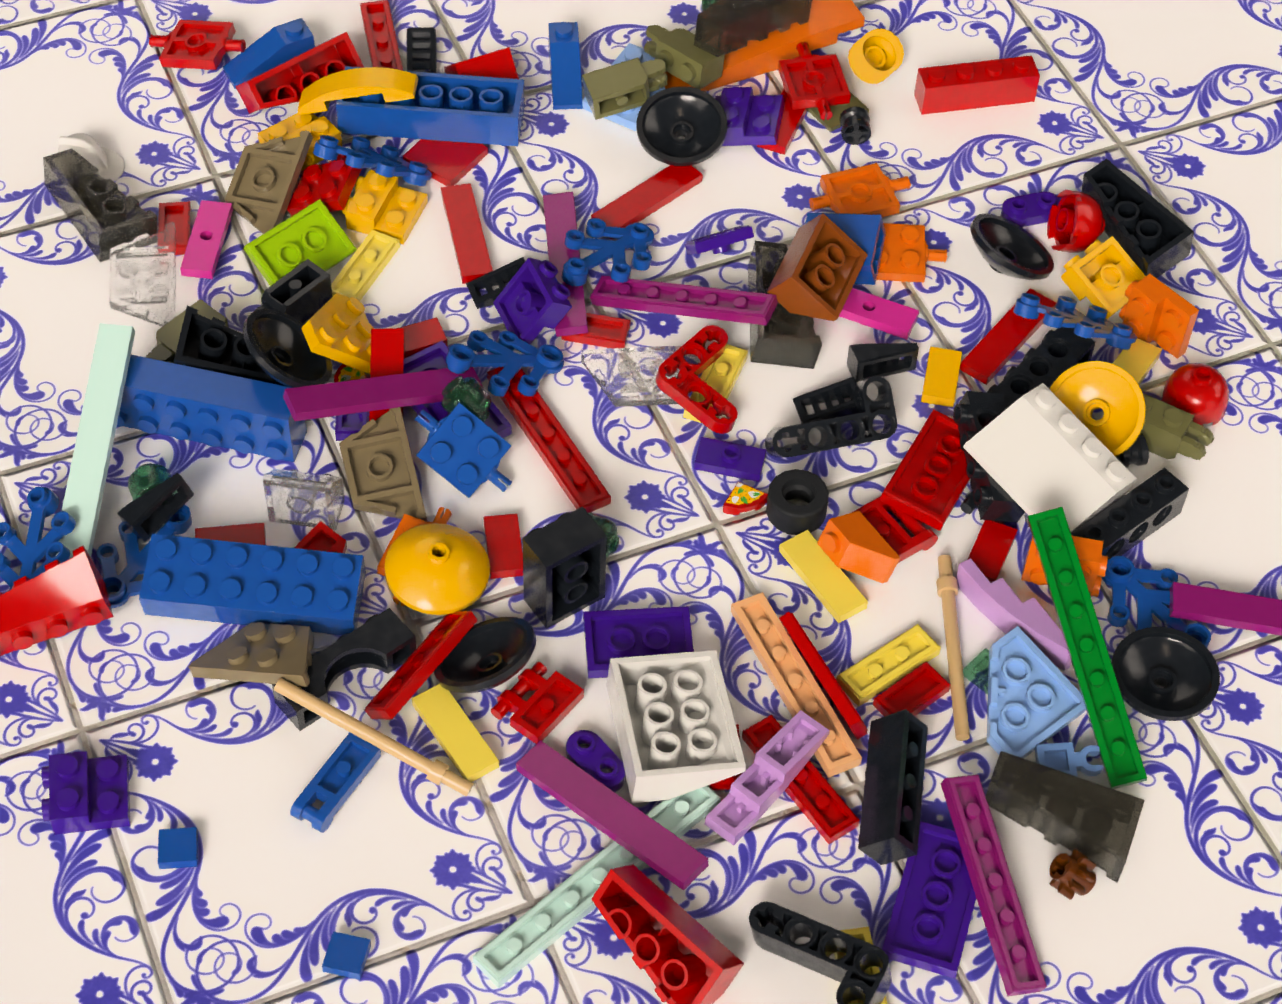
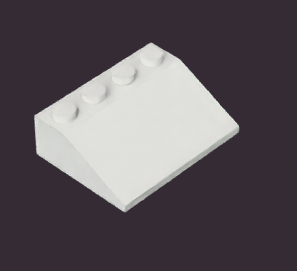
M1044 383L1020 397L963 446L1028 515L1063 507L1070 533L1122 498L1137 480Z
M716 650L610 658L606 686L632 803L669 800L746 771V764Z

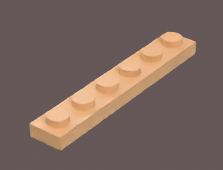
M762 592L732 603L731 613L791 716L794 717L801 710L830 730L827 738L814 753L827 777H832L861 765L862 757L764 593Z

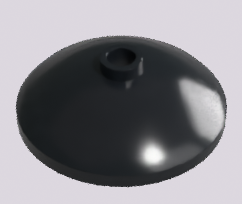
M672 87L654 94L643 104L637 116L636 131L641 146L656 160L674 166H690L701 163L718 152L727 135V117L720 103L710 94L692 87Z
M979 214L971 222L970 231L972 239L982 257L994 271L1025 280L1045 279L1053 271L1054 262L1047 249L1033 235L1017 224L992 214Z
M258 309L249 315L243 325L246 347L258 366L271 378L291 388L326 384L332 375L331 359L311 352L301 329L304 324L281 311Z
M499 617L475 624L435 669V677L443 688L458 693H476L500 686L516 675L527 664L536 646V634L526 620L517 617Z
M1148 627L1129 634L1119 643L1111 661L1123 700L1136 711L1158 720L1181 721L1201 714L1214 701L1220 685L1219 668L1211 652L1193 636L1173 628Z

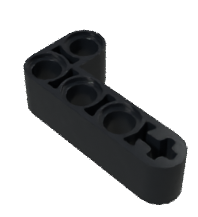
M880 376L859 380L854 388L857 413L771 430L765 438L767 452L777 458L793 457L891 437L897 429V417L889 382ZM870 383L875 384L878 389V396L874 401L867 395V387ZM877 415L884 421V428L881 433H877L873 428V420ZM845 421L850 423L853 428L852 436L849 439H845L841 434V426ZM814 427L821 433L820 443L816 446L809 440V432ZM797 437L798 443L788 444L784 447H778L777 441L782 438Z
M761 902L752 908L749 914V924L754 941L760 948L840 982L836 993L837 1004H848L853 1000H862L864 1004L882 1003L892 981L888 956L884 950L772 902ZM801 937L810 938V941L805 944L794 943ZM835 952L846 953L845 956L840 959L835 960L829 958L830 955ZM869 967L881 968L880 972L873 975L864 973Z

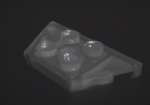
M175 222L165 224V230L150 237L145 233L129 243H122L110 249L109 304L111 309L162 327L175 318Z
M681 346L581 349L582 364L615 407L678 404L660 390L656 384V375L659 366ZM687 354L684 356V359L691 364L700 363V359L695 355ZM677 369V372L673 374L671 377H668L667 375L666 377L669 379L672 377L677 378L680 370Z

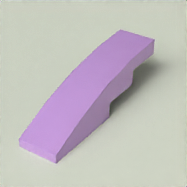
M971 558L959 563L956 575L958 588L983 615L1005 634L1018 626L1056 667L1063 671L1070 668L1071 659L1062 631L1034 597L1022 603L1003 578L990 583Z
M800 710L755 754L754 763L731 784L729 794L706 815L705 825L734 846L794 780L827 738L830 730Z

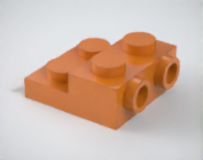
M1150 273L1140 281H1133L1125 291V296L1129 298V301L1119 313V317L1123 320L1122 324L1132 327V332L1137 335L1138 339L1147 343L1154 341L1162 349L1178 359L1186 353L1199 309Z
M1031 536L1021 580L1033 582L1037 585H1047L1033 536ZM1072 536L1090 596L1098 597L1101 580L1105 576L1108 556L1102 555L1103 541Z

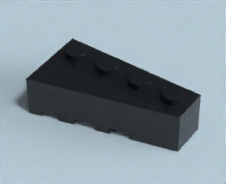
M1105 159L1084 174L1081 192L1091 195L1099 203L1105 220V233L1109 238L1112 236L1145 276L1150 273L1158 278L1190 255L1194 231L1108 159Z
M187 305L175 354V364L286 386L271 378L258 366L246 347L242 333L226 327V322L215 317L210 320L199 315L197 309Z

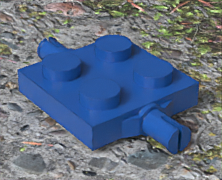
M460 403L454 407L447 417L439 421L426 412L424 408L419 412L420 415H417L414 420L425 427L430 433L426 443L415 456L467 498L471 497L479 485L488 480L502 492L507 490L508 487L503 483L510 486L512 481L498 471L497 468L501 458L512 445Z

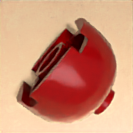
M1065 189L1057 196L1062 198L1058 206L1052 205L1047 222L1048 239H1055L1056 245L1051 246L1054 250L1079 253L1087 249L1102 235L1105 229V220L1099 203L1091 195Z
M1189 363L1176 369L1165 383L1161 401L1194 415L1193 422L1203 426V424L1213 422V426L1225 415L1230 391L1224 376L1217 369L1206 364Z

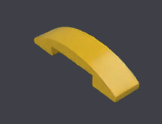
M380 67L355 68L336 72L306 87L301 93L297 111L299 115L328 111L331 100L382 93L386 103L415 99L418 77L416 74L407 71Z

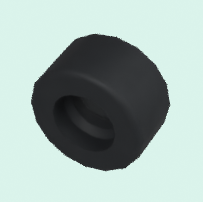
M799 469L784 471L777 475L769 485L766 507L769 521L776 529L786 534L798 535L806 530L812 533L820 528L826 519L829 491L825 482L814 473ZM791 499H799L807 502L808 504L800 506L793 505L787 501Z

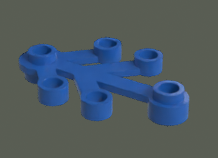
M321 135L320 139L315 142L313 154L322 159L337 160L338 154L347 156L345 164L358 169L376 168L375 172L381 176H403L402 179L405 182L416 186H426L427 180H430L432 177V173L427 170V165L417 161H410V163L399 157L400 149L391 145H383L381 153L378 154L369 148L370 140L359 136L353 137L351 149L338 146V139L328 135Z
M592 218L588 220L586 234L592 238H585L583 232L575 229L569 230L566 233L565 246L572 250H598L583 259L578 257L570 258L564 264L562 280L568 285H584L587 281L588 271L612 258L613 262L610 277L619 283L627 282L631 272V267L626 264L625 250L628 248L634 250L631 262L633 268L640 271L650 268L652 256L647 252V249L653 243L654 232L643 223H634L625 228L606 226L603 220ZM610 237V238H617L618 240L613 241V240L594 239V238Z
M1022 293L1021 298L1016 300L1013 312L1021 317L1038 319L1039 313L1045 314L1043 323L1053 328H1075L1074 334L1080 337L1106 338L1105 342L1108 345L1119 349H1130L1131 344L1136 342L1137 335L1132 332L1133 328L1122 323L1113 324L1107 320L1106 315L1108 311L1102 307L1089 306L1085 316L1075 309L1077 301L1067 296L1058 297L1056 309L1041 305L1039 303L1040 298L1030 293Z
M474 330L468 337L467 346L453 344L450 346L446 356L448 369L456 374H463L470 367H504L498 375L491 377L487 387L491 394L498 397L506 395L510 381L522 367L534 368L529 375L521 377L517 389L525 396H534L540 385L539 382L545 374L559 373L564 365L563 353L559 348L544 344L537 349L519 339L510 331H501L497 341H494L484 332ZM486 349L493 354H475L474 351L482 352ZM516 349V350H518L519 352H521V353H523V354H525V355H519L518 353L514 352L513 350Z
M35 487L27 496L28 507L32 510L26 545L17 537V531L7 522L0 523V544L7 546L22 562L19 576L10 568L11 561L0 553V577L9 585V590L12 589L14 581L24 576L32 579L45 572L44 566L57 559L62 563L70 557V550L61 542H58L64 535L71 533L76 525L75 519L67 512L61 511L54 515L51 520L52 529L42 538L45 518L51 516L59 506V497L47 487ZM45 556L47 560L36 570L37 563Z
M184 504L156 534L174 536L175 534L179 535L187 532L192 525L189 507ZM121 522L118 527L120 538L124 542L127 566L117 575L115 564L119 561V554L114 544H102L96 551L98 561L102 565V578L106 584L111 608L124 605L130 596L140 595L142 580H134L139 574H144L150 545L149 541L140 551L139 537L133 532L125 533L129 529L124 522ZM106 553H112L109 557H103Z
M1114 556L1108 560L1106 573L1102 579L1112 587V606L1107 616V620L1112 626L1123 627L1128 623L1130 609L1126 606L1127 590L1136 598L1137 629L1135 631L1152 627L1153 613L1168 628L1185 632L1208 648L1211 633L1204 625L1198 623L1187 625L1180 618L1170 617V609L1165 606L1170 605V587L1172 583L1178 582V575L1174 570L1168 568L1162 570L1135 568L1133 562L1124 556ZM1162 578H1167L1171 582H1165ZM1141 583H1155L1159 590L1146 589ZM1114 613H1120L1124 617H1117Z

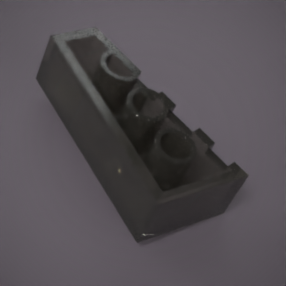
M719 0L698 14L694 46L716 57H720L747 46L749 40H764L768 38L769 32L777 29L780 32L789 30L791 24L795 22L800 25L809 22L812 0Z
M68 149L43 157L46 188L100 263L158 244L157 215L150 210L147 212L139 206V201L132 195L128 197L118 190V184L113 180H107L100 176L99 170L75 150Z
M755 241L748 263V292L768 294L767 291L788 250L786 244ZM778 303L767 326L749 324L750 362L814 369L822 342L819 335L815 334L813 317L789 313Z
M1003 751L999 754L986 794L988 806L1025 828L1028 826L1034 828L1044 835L1043 839L1055 846L1059 843L1070 851L1077 849L1094 862L1097 867L1107 872L1106 877L1118 883L1129 854L1144 799Z

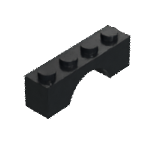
M388 608L381 614L371 616L365 624L351 633L341 635L334 644L323 651L313 653L312 665L308 666L307 669L310 684L307 687H298L328 703V691L332 683L343 673L356 668H374L389 674L403 665L416 650L415 635ZM272 684L275 704L299 731L322 718L318 714L274 691L276 684Z

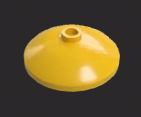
M1102 361L1080 363L1063 372L1050 387L1054 395L1115 457L1128 450L1139 437L1146 417L1144 395L1135 379L1119 366ZM1095 409H1102L1104 412L1103 417L1099 420L1092 418V413Z
M432 523L411 528L402 533L392 543L386 555L384 572L389 589L401 603L421 613L446 615L468 608L482 596L489 581L490 563L484 547L473 535L452 525ZM434 554H441V555H443V556H442V557H436V556H434Z

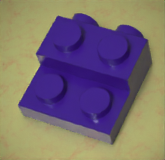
M729 87L722 89L721 96H715L727 117V135L722 146L776 145L785 105L783 95L754 96L752 87Z
M529 257L494 300L493 304L507 330L513 332L519 339L531 344L544 327L555 329L572 308V305L568 300V297L571 295L569 289L562 283H559L555 277L558 273L556 266L547 260L540 261Z
M87 751L49 755V766H44L41 769L43 788L49 789V798L42 799V816L44 821H50L54 835L131 826L129 761L127 754L90 759Z

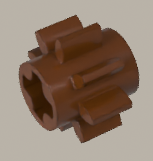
M1077 849L1072 851L1071 856L1067 853L1059 854L1050 865L1049 874L1053 879L1049 884L1069 900H1072L1075 893L1084 896L1093 889L1096 883V874L1093 871L1096 864Z

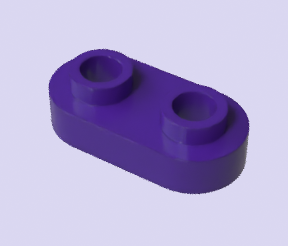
M1038 192L1011 197L1004 201L1001 217L1020 227L1047 223L1052 205L1058 206L1060 198L1050 192Z
M579 730L569 736L566 742L567 759L612 791H619L625 783V770L623 762L592 731ZM588 744L590 746L587 748H582L579 745ZM610 768L613 771L611 773H604L601 770Z

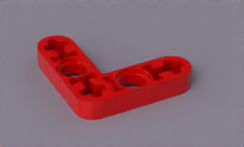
M709 325L702 328L659 366L656 384L660 390L715 433L724 434L730 432L734 427L738 415L737 409L731 402L698 377L724 353L728 343V335L724 329L719 326ZM715 340L714 342H712V343L707 347V350H706V349H705L706 342H707V341L711 342V341ZM687 354L695 355L700 359V363L691 364L684 359V356ZM677 369L680 370L677 378L672 377L669 379L666 377V375L668 377H671L673 374L677 372ZM698 392L704 396L705 400L702 402L693 401L688 396V393ZM722 415H725L727 418L722 417L721 419H719L716 416L720 417Z

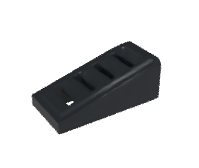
M420 27L407 29V71L431 70L417 72L437 73L435 28Z
M524 257L466 283L477 309L494 305V300L506 287L505 283H509L524 264ZM498 285L499 288L493 290L492 286ZM485 288L487 294L481 295L480 289Z
M917 343L849 345L847 367L851 376L855 378L856 383L867 377H885L915 370L919 347Z
M851 377L792 398L801 423L857 413L854 399L855 378ZM850 397L851 400L845 402L844 398ZM837 400L839 404L833 406L831 401ZM824 402L827 409L821 410L818 403ZM812 405L815 413L808 415L805 406Z
M176 473L127 504L117 515L130 531L142 541L147 542L151 538L152 533L155 534L194 496V493L182 476Z

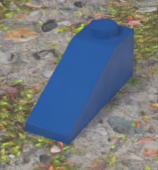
M302 18L275 26L246 48L245 52H241L224 65L223 71L234 89H236L235 86L315 47L314 35Z
M578 22L548 23V50L553 110L583 109Z

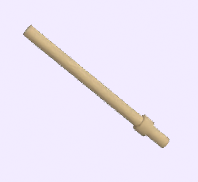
M941 555L937 559L939 578L936 584L937 594L942 599L955 738L958 741H966L970 738L955 598L958 594L957 579L953 576L951 556Z
M280 678L276 683L274 691L427 775L426 779L438 786L443 783L466 797L470 793L474 783L450 771L449 765L438 759L434 762L283 678Z

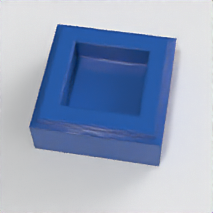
M197 827L160 829L158 831L159 869L198 867Z
M333 931L322 963V971L360 980L371 948V939Z

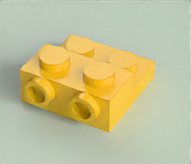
M296 113L258 133L259 143L263 144L282 137L283 140L300 137V132L309 131L313 139L301 171L310 165L324 160L313 154L315 142L320 139L321 135H328L338 139V146H342L341 132L325 116L318 118L314 113L303 115Z
M369 170L366 177H358L355 184V195L353 198L349 197L344 210H342L346 218V228L365 234L375 230L399 239L400 244L404 245L426 207L428 198L425 193L400 187L398 177H385L377 174L374 170Z
M1113 236L1103 243L1099 239L1084 250L1086 256L1082 259L1079 255L1073 257L1063 266L1066 272L1060 277L1079 301L1087 297L1093 306L1106 309L1108 311L1106 319L1110 318L1128 303L1129 298L1125 296L1128 286L1133 281H1140L1145 277V274Z

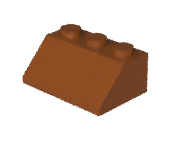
M822 213L798 228L767 293L776 295L778 303L789 313L835 321L845 305L868 254Z

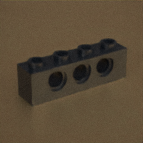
M1061 327L1055 331L1050 330L1036 349L1031 348L1024 356L1023 361L1017 367L1012 366L1007 371L1003 381L998 386L996 384L992 385L987 392L1003 394L1006 407L1008 408L1020 397L1042 383L1050 389L1053 382L1067 369L1077 364L1091 361L1096 341L1074 334L1075 328Z
M966 391L959 404H956L954 408L953 418L954 422L958 425L960 447L965 454L967 462L966 472L967 476L971 479L974 491L973 501L978 507L980 520L1018 522L1025 511L963 448L967 441L1007 409L1004 395Z
M1164 467L1074 530L1071 535L1103 541L1102 555L1108 556V560L1114 556H1122L1181 513L1189 488Z

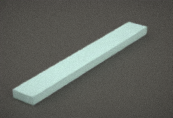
M99 324L62 511L67 512L76 521L73 531L68 535H64L58 541L70 550L69 559L73 557L72 551L83 545L90 557L92 554L135 336L133 326Z
M705 786L678 797L663 800L646 815L681 838L721 802V797L709 786ZM613 841L473 955V963L500 988L596 908L592 897L611 869L634 864L641 871L647 864Z

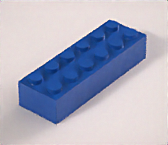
M345 66V70L355 69V68H361V67H347V66ZM407 71L416 74L418 77L415 99L386 103L382 93L337 99L336 102L338 130L345 134L518 146L525 109V80Z
M131 355L117 427L123 426L138 429L150 434L157 433L171 436L178 440H190L204 443L211 447L218 446L237 450L245 454L252 453L274 460L295 462L307 433L306 421H294L283 398L285 389L291 387Z
M152 533L139 600L145 615L238 625L266 623L309 626L311 631L315 633L343 635L357 629L366 569L363 555Z

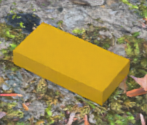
M930 346L921 402L947 407L954 406L962 356L961 351Z

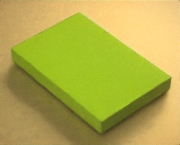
M321 199L246 244L243 248L270 286L307 259L326 272L353 255L357 250Z

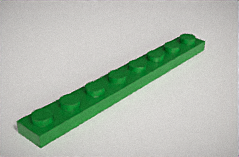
M1063 507L1029 515L1028 523L1096 744L1100 748L1099 753L1110 789L1113 790L1147 781L1144 765Z

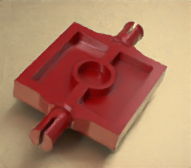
M179 20L174 30L168 35H150L151 37H149L150 47L164 48L159 57L162 67L217 70L226 52H245L244 50H246L244 39H232L236 32L233 22Z
M800 42L796 46L799 57L779 60L778 71L791 109L816 107L818 108L821 120H825V116L829 120L833 116L830 106L850 103L851 96L837 55H812L808 43L804 42L802 44Z
M338 154L337 160H332L329 163L313 164L306 167L293 193L287 211L292 217L319 199L322 200L330 212L344 210L362 169L346 165L347 156Z

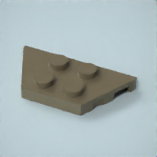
M309 131L300 132V137L283 140L282 137L263 144L255 143L244 146L224 200L226 203H232L233 210L262 234L283 221L313 139Z
M391 408L376 421L374 419L370 420L362 426L358 433L351 434L339 443L353 508L402 519L405 513L427 521L401 408Z
M250 623L193 661L188 667L195 678L276 684L280 678H283L296 686L307 687L310 684L307 669L308 666L312 665L311 650L314 646V636L309 626Z

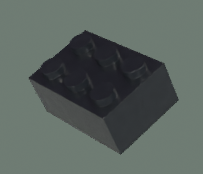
M584 507L573 512L564 513L556 521L542 528H536L522 538L524 601L546 629L605 598L607 535Z

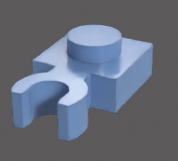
M1073 742L1036 744L1034 749L1039 784L1076 782L1078 778L1077 771H1081L1087 776H1097L1101 774L1103 769L1102 765H1091L1086 760L1087 757L1098 756L1100 748L1095 745L1086 746L1081 752H1074Z

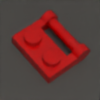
M880 497L853 511H860L899 555V562L920 550L926 551L930 549L938 540V536L931 529H926L917 519L880 501ZM892 511L914 537L911 538L888 512Z

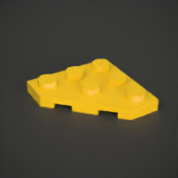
M336 293L301 327L311 352L370 374L371 329L374 328L365 315L364 305L354 297L349 298Z

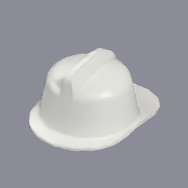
M76 133L59 137L58 153L53 160L54 170L58 174L95 185L109 184L116 181L123 174L125 169L123 158L117 152L100 146L91 135Z

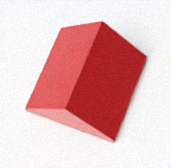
M510 47L444 67L446 74L519 79Z

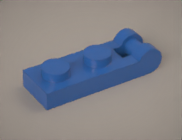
M349 732L295 800L291 807L290 815L300 821L306 819L312 823V828L324 833L331 825L336 813L381 757L380 749ZM317 799L324 802L320 809L312 806Z

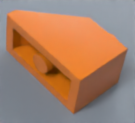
M860 511L830 518L817 542L837 567L880 583L888 582L900 560L899 555Z

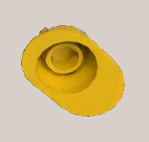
M873 29L852 45L848 54L849 64L854 74L869 84H878L884 81L898 69L904 57L903 46L898 37L885 29Z

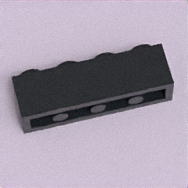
M906 709L873 720L870 725L858 849L880 865L917 855L928 726Z

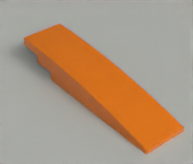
M781 0L699 32L695 35L725 51L722 77L700 90L704 92L778 70L779 60L799 57L796 49L798 43L802 42L804 44V42H807L810 52L836 44L838 34L864 27L865 17L852 0ZM667 71L664 73L668 77L665 89L672 87L694 88Z

